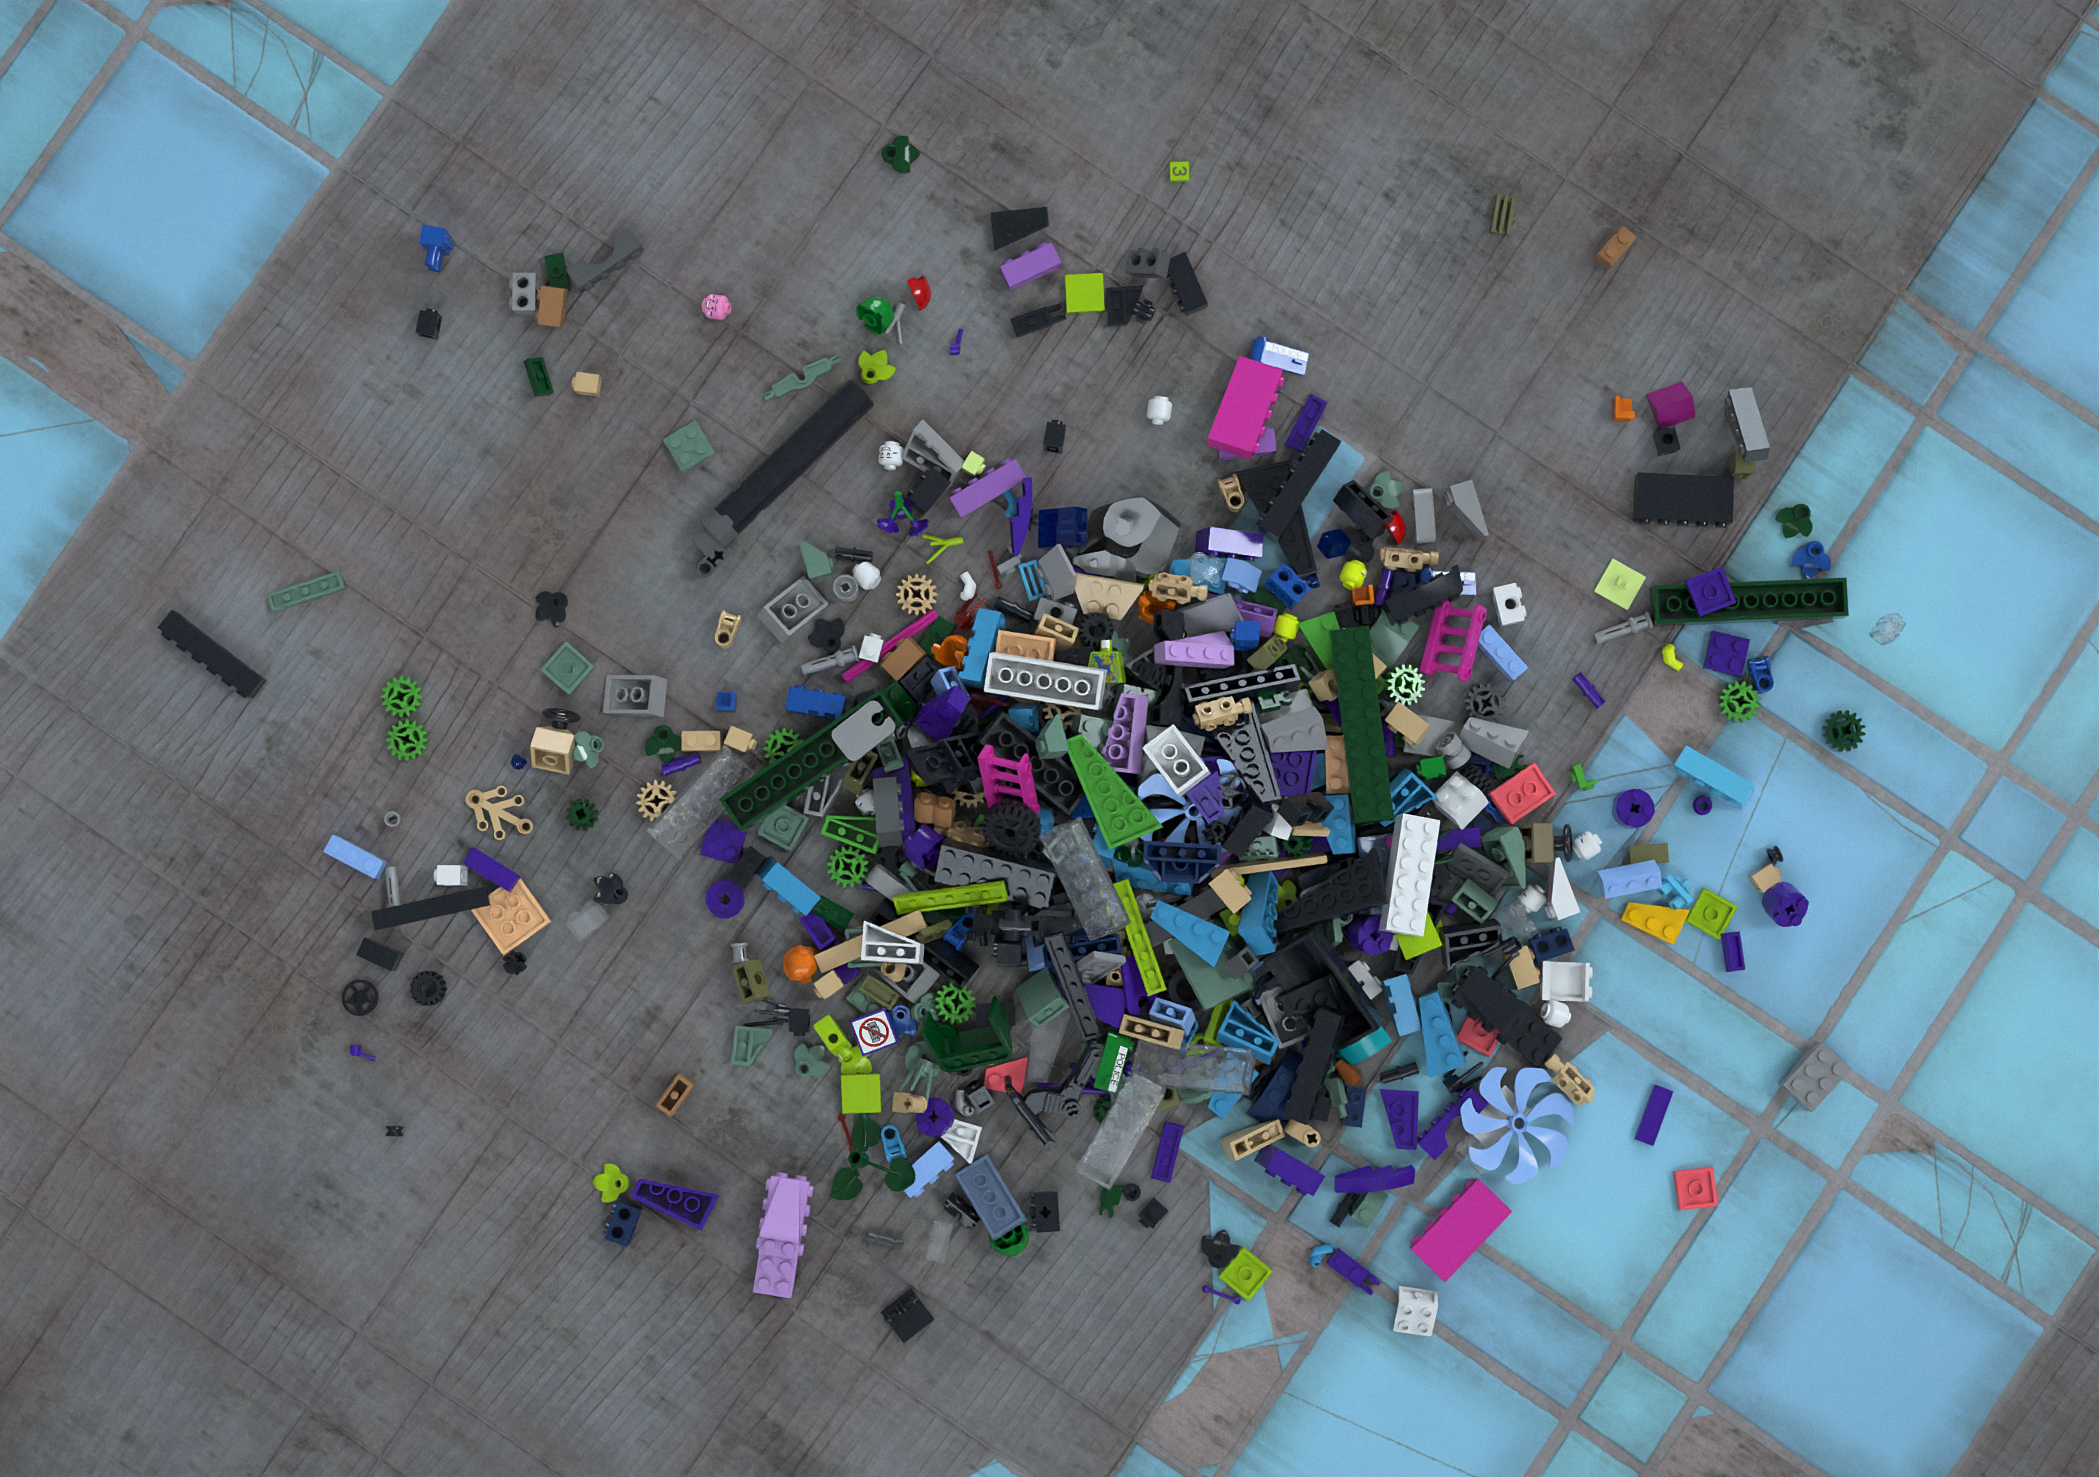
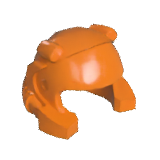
M1144 590L1138 596V618L1140 620L1144 619L1149 624H1154V613L1161 609L1173 610L1176 600L1159 601L1157 597H1152V591Z
M951 635L946 637L941 645L934 643L931 653H934L935 659L945 667L955 666L957 671L963 670V658L969 655L968 641L962 635Z
M802 945L789 949L782 961L783 970L788 978L792 981H800V983H811L812 975H814L818 966L814 955L818 954L819 951L813 947Z

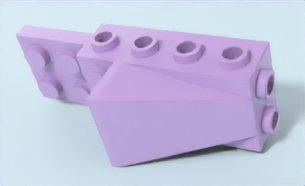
M776 1172V1175H772L771 1179H767L765 1190L768 1191V1197L763 1200L762 1210H765V1216L760 1219L759 1224L761 1231L756 1243V1249H759L753 1292L792 1298L798 1258L803 1255L804 1244H801L802 1236H806L807 1225L804 1223L805 1217H809L810 1213L808 1198H812L814 1186H811V1180H807L806 1176L796 1175L795 1178L787 1177V1173Z

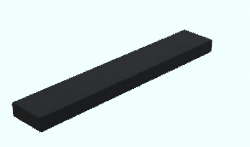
M485 886L371 911L374 929L377 931L491 906L488 889Z
M1059 931L1045 935L1046 946L1083 1041L1102 1037L1103 1033L1064 932Z

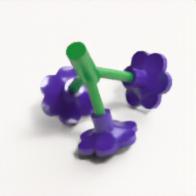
M896 491L894 493L895 500H891L889 503L891 515L888 518H879L877 520L878 527L887 533L897 534L899 529L898 525L894 523L895 517L897 516L898 519L903 520L907 516L912 525L909 529V536L920 535L928 528L929 521L927 519L918 521L916 518H913L911 515V505L906 502L908 499H904L902 493Z

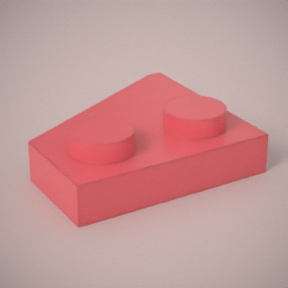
M1025 1057L988 1068L984 1081L986 1089L1006 1092L1004 1077L1010 1075L1013 1087L1022 1095L1028 1058Z

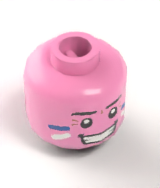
M709 294L702 302V312L709 319L724 320L731 313V303H729L728 298L724 295Z

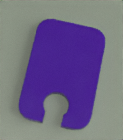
M1125 957L1126 963L1120 966L1126 1010L1130 1015L1141 1014L1138 1000L1141 996H1144L1147 1000L1146 1010L1150 1012L1156 997L1159 998V993L1148 996L1135 957Z

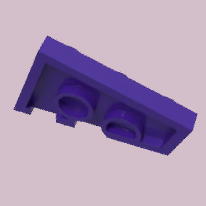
M1380 1089L1396 1149L1417 1150L1419 1091Z

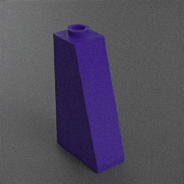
M1058 979L1057 987L1061 996L1067 1000L1060 979ZM1083 983L1096 1018L1116 1028H1120L1125 1008L1124 990Z

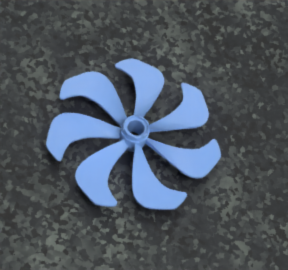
M1224 759L1216 760L1220 775L1225 773L1238 775L1231 761ZM1161 773L1151 775L1139 785L1138 798L1140 800L1151 794H1161L1183 804V809H1149L1160 823L1183 813L1186 815L1164 842L1184 843L1185 833L1191 819L1196 820L1199 844L1212 845L1210 841H1204V834L1201 833V831L1206 829L1202 814L1198 809L1189 811L1192 806H1195L1190 798L1185 800L1183 795L1179 798ZM1233 777L1223 778L1219 782L1221 784L1230 783ZM1236 779L1235 781V788H1237L1240 781L1238 779ZM1241 807L1224 809L1225 813L1215 820L1227 825L1232 816L1236 817ZM1153 832L1140 838L1144 841H1152ZM1221 848V854L1228 852L1227 850Z
M1495 1067L1481 1080L1479 1091L1487 1102L1509 1117L1507 1120L1484 1117L1475 1111L1471 1098H1468L1460 1108L1462 1124L1465 1131L1470 1134H1482L1507 1126L1509 1130L1498 1142L1487 1149L1479 1150L1469 1146V1157L1472 1162L1480 1167L1494 1170L1500 1165L1512 1134L1517 1133L1519 1146L1518 1163L1516 1168L1505 1176V1179L1513 1184H1521L1533 1178L1538 1171L1536 1159L1522 1134L1524 1131L1535 1136L1547 1147L1550 1152V1168L1563 1163L1568 1145L1567 1139L1562 1133L1546 1128L1530 1127L1529 1122L1545 1115L1556 1114L1563 1117L1571 1125L1574 1120L1575 1111L1564 1095L1552 1093L1543 1098L1524 1116L1526 1103L1534 1086L1538 1083L1550 1082L1552 1080L1544 1069L1523 1068L1517 1073L1515 1078L1514 1090L1517 1113H1514L1505 1100L1500 1087L1501 1078L1507 1069ZM1517 1118L1520 1120L1519 1128L1514 1126V1121Z

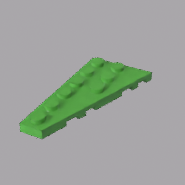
M1083 734L1067 740L1068 754L1109 850L1164 827Z

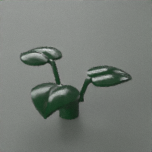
M861 1113L856 1120L851 1135L852 1144L857 1149L851 1151L848 1156L851 1168L841 1169L834 1177L829 1197L846 1201L860 1194L863 1183L858 1178L860 1173L857 1167L865 1168L867 1165L888 1172L885 1177V1183L890 1190L895 1192L904 1191L913 1185L916 1180L913 1166L904 1159H894L890 1164V1169L869 1161L868 1155L863 1152L868 1150V1146L873 1147L879 1142L881 1129L877 1122L864 1113Z

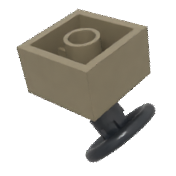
M1552 823L1509 826L1518 827L1522 833L1525 843V864L1554 862L1555 851H1563L1565 861L1571 862L1573 845L1569 824L1564 825L1563 836L1554 835Z

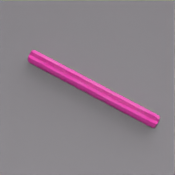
M930 610L884 643L879 660L888 652L896 649V644L902 638L906 639L914 636L938 618L935 610ZM862 659L841 676L846 683H849L876 662Z

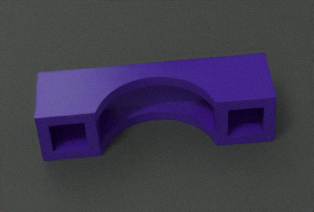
M1472 1087L1468 1089L1463 1088L1457 1095L1459 1098L1454 1103L1451 1101L1444 1108L1445 1113L1441 1117L1436 1116L1432 1120L1430 1129L1428 1131L1424 1129L1417 1136L1419 1139L1417 1144L1433 1160H1436L1448 1147L1445 1137L1446 1128L1452 1119L1461 1116L1460 1108L1468 1098H1471L1472 1105L1478 1114L1488 1105Z

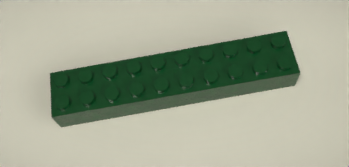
M1846 578L1728 582L1736 603L1700 617L1697 614L1686 584L1654 585L1649 588L1653 626L1843 619L1849 616Z
M1369 626L1330 630L1329 638L1354 825L1393 821L1394 813Z
M881 689L719 799L741 832H746L850 761L832 739V731L868 702L877 701L883 708L881 712L875 713L872 716V723L874 725H882L889 716L895 723V730L904 724Z

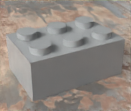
M1816 1042L1778 1085L1806 1111L1813 1112L1847 1075L1851 1068L1823 1042Z

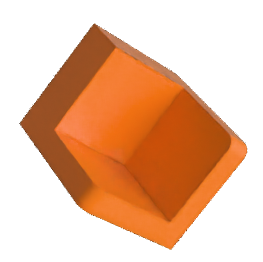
M1615 396L1612 399V421L1632 422L1635 419V411H1632V399Z
M1373 585L1351 590L1353 608H1357L1360 605L1374 604Z

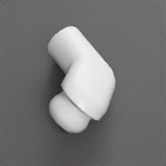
M967 571L960 576L965 584L963 592L960 593V597L964 601L972 599L976 590V584Z

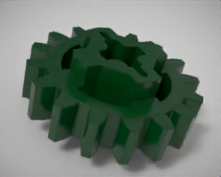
M1841 710L1837 711V716L1834 713L1830 714L1831 720L1825 719L1828 725L1822 727L1823 730H1826V733L1822 736L1828 737L1825 743H1832L1831 749L1838 747V752H1842L1844 748L1846 752L1851 751V747L1854 749L1858 748L1857 743L1863 742L1860 736L1866 735V733L1861 732V729L1865 728V725H1860L1862 718L1856 719V713L1849 715V710H1846L1844 714ZM1838 719H1846L1843 723L1837 722ZM1844 727H1845V728H1846V729H1845V732H1846L1847 734H1844V735H1843V734H1842V733H1843V730H1841V728H1844ZM1845 739L1851 740L1848 744L1842 743Z

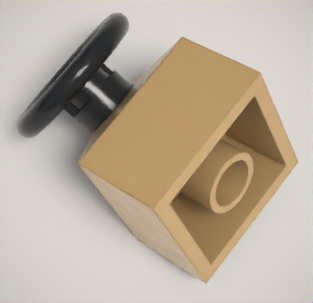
M544 709L542 711L543 716L553 720L552 726L536 727L530 745L532 767L570 775L574 762L572 752L575 747L574 734L567 730L568 723L578 722L581 717L579 714L565 709Z

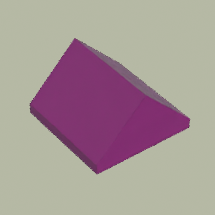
M1683 382L1646 395L1658 428L1667 425L1671 427L1696 417L1693 395Z

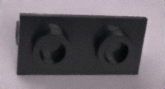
M1395 821L1385 827L1380 823L1357 827L1359 837L1392 834Z
M954 1192L942 1204L945 1207L944 1210L954 1218L960 1213L961 1216L958 1221L967 1229L973 1230L981 1220L974 1207L969 1206L960 1195H956Z

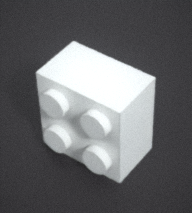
M1457 771L1434 793L1438 798L1432 800L1435 807L1460 829H1463L1489 803L1483 792Z

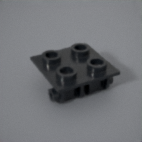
M912 1288L880 1312L886 1323L892 1327L903 1343L935 1320Z

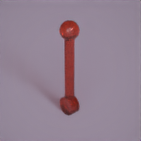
M990 550L988 555L996 582L995 588L1001 589L1002 583L999 582L993 554Z
M839 1114L838 1120L842 1123L848 1143L850 1145L849 1151L851 1152L853 1150H856V1148L852 1144L851 1137L847 1125L845 1123L846 1116L844 1114Z

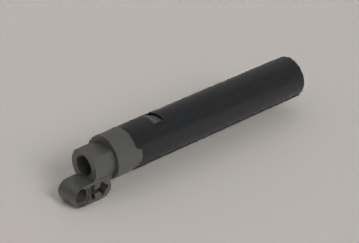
M848 380L740 483L739 487L731 491L700 521L705 528L691 540L705 555L696 565L698 575L701 577L712 575L727 560L728 555L725 548L761 514L762 510L767 509L874 407V402L853 380ZM715 551H723V559H717L714 562L717 564L716 567H713L712 563L706 560L708 557L712 560L715 557ZM703 563H707L710 566V571L707 574H702L699 571V567Z

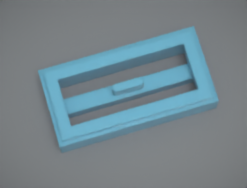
M1036 559L1018 565L1030 602L1048 596L1044 588L1043 579H1039L1043 593L1039 594L1030 565L1034 564L1035 570L1038 568ZM1024 567H1027L1034 588L1035 596H1032L1024 573Z

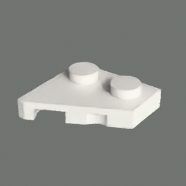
M954 1119L952 1127H949L946 1131L947 1133L941 1137L965 1158L968 1163L972 1164L982 1127Z

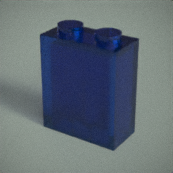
M1075 506L1039 510L1038 548L1051 550L1058 544H1061L1063 549L1087 547V509Z

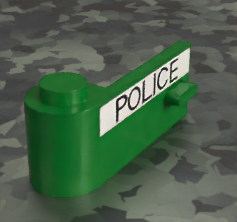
M1109 1030L1094 1088L1116 1094L1127 1053L1133 1050L1135 1041L1131 1040V1036Z

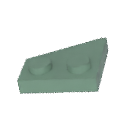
M735 1025L731 1064L751 1066L773 1033V1029Z

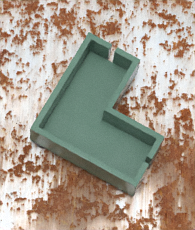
M1117 684L1111 719L1105 720L1074 714L1071 732H1081L1080 734H1083L1102 756L1101 752L1103 746L1106 745L1109 736L1107 734L1109 728L1112 727L1113 716L1121 693L1149 696L1146 725H1150L1151 707L1157 701L1161 692L1127 684ZM1145 732V737H1144V743L1147 742V734H1146V732Z

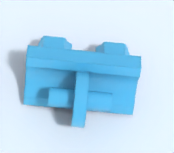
M1669 874L1661 879L1662 888L1656 889L1663 897L1668 893L1671 894L1673 899L1669 902V906L1674 911L1687 906L1693 901L1688 895L1690 889L1686 886L1690 882L1688 879L1684 881L1679 877L1674 879Z

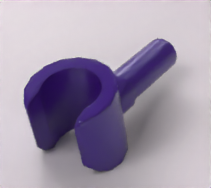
M963 329L958 331L956 344H950V355L960 354Z
M1435 896L1432 897V900L1441 901ZM1450 902L1444 911L1448 915H1453L1458 908L1453 902Z
M352 1044L350 1046V1054L352 1056H360L375 1061V1056L360 1052L361 1045Z

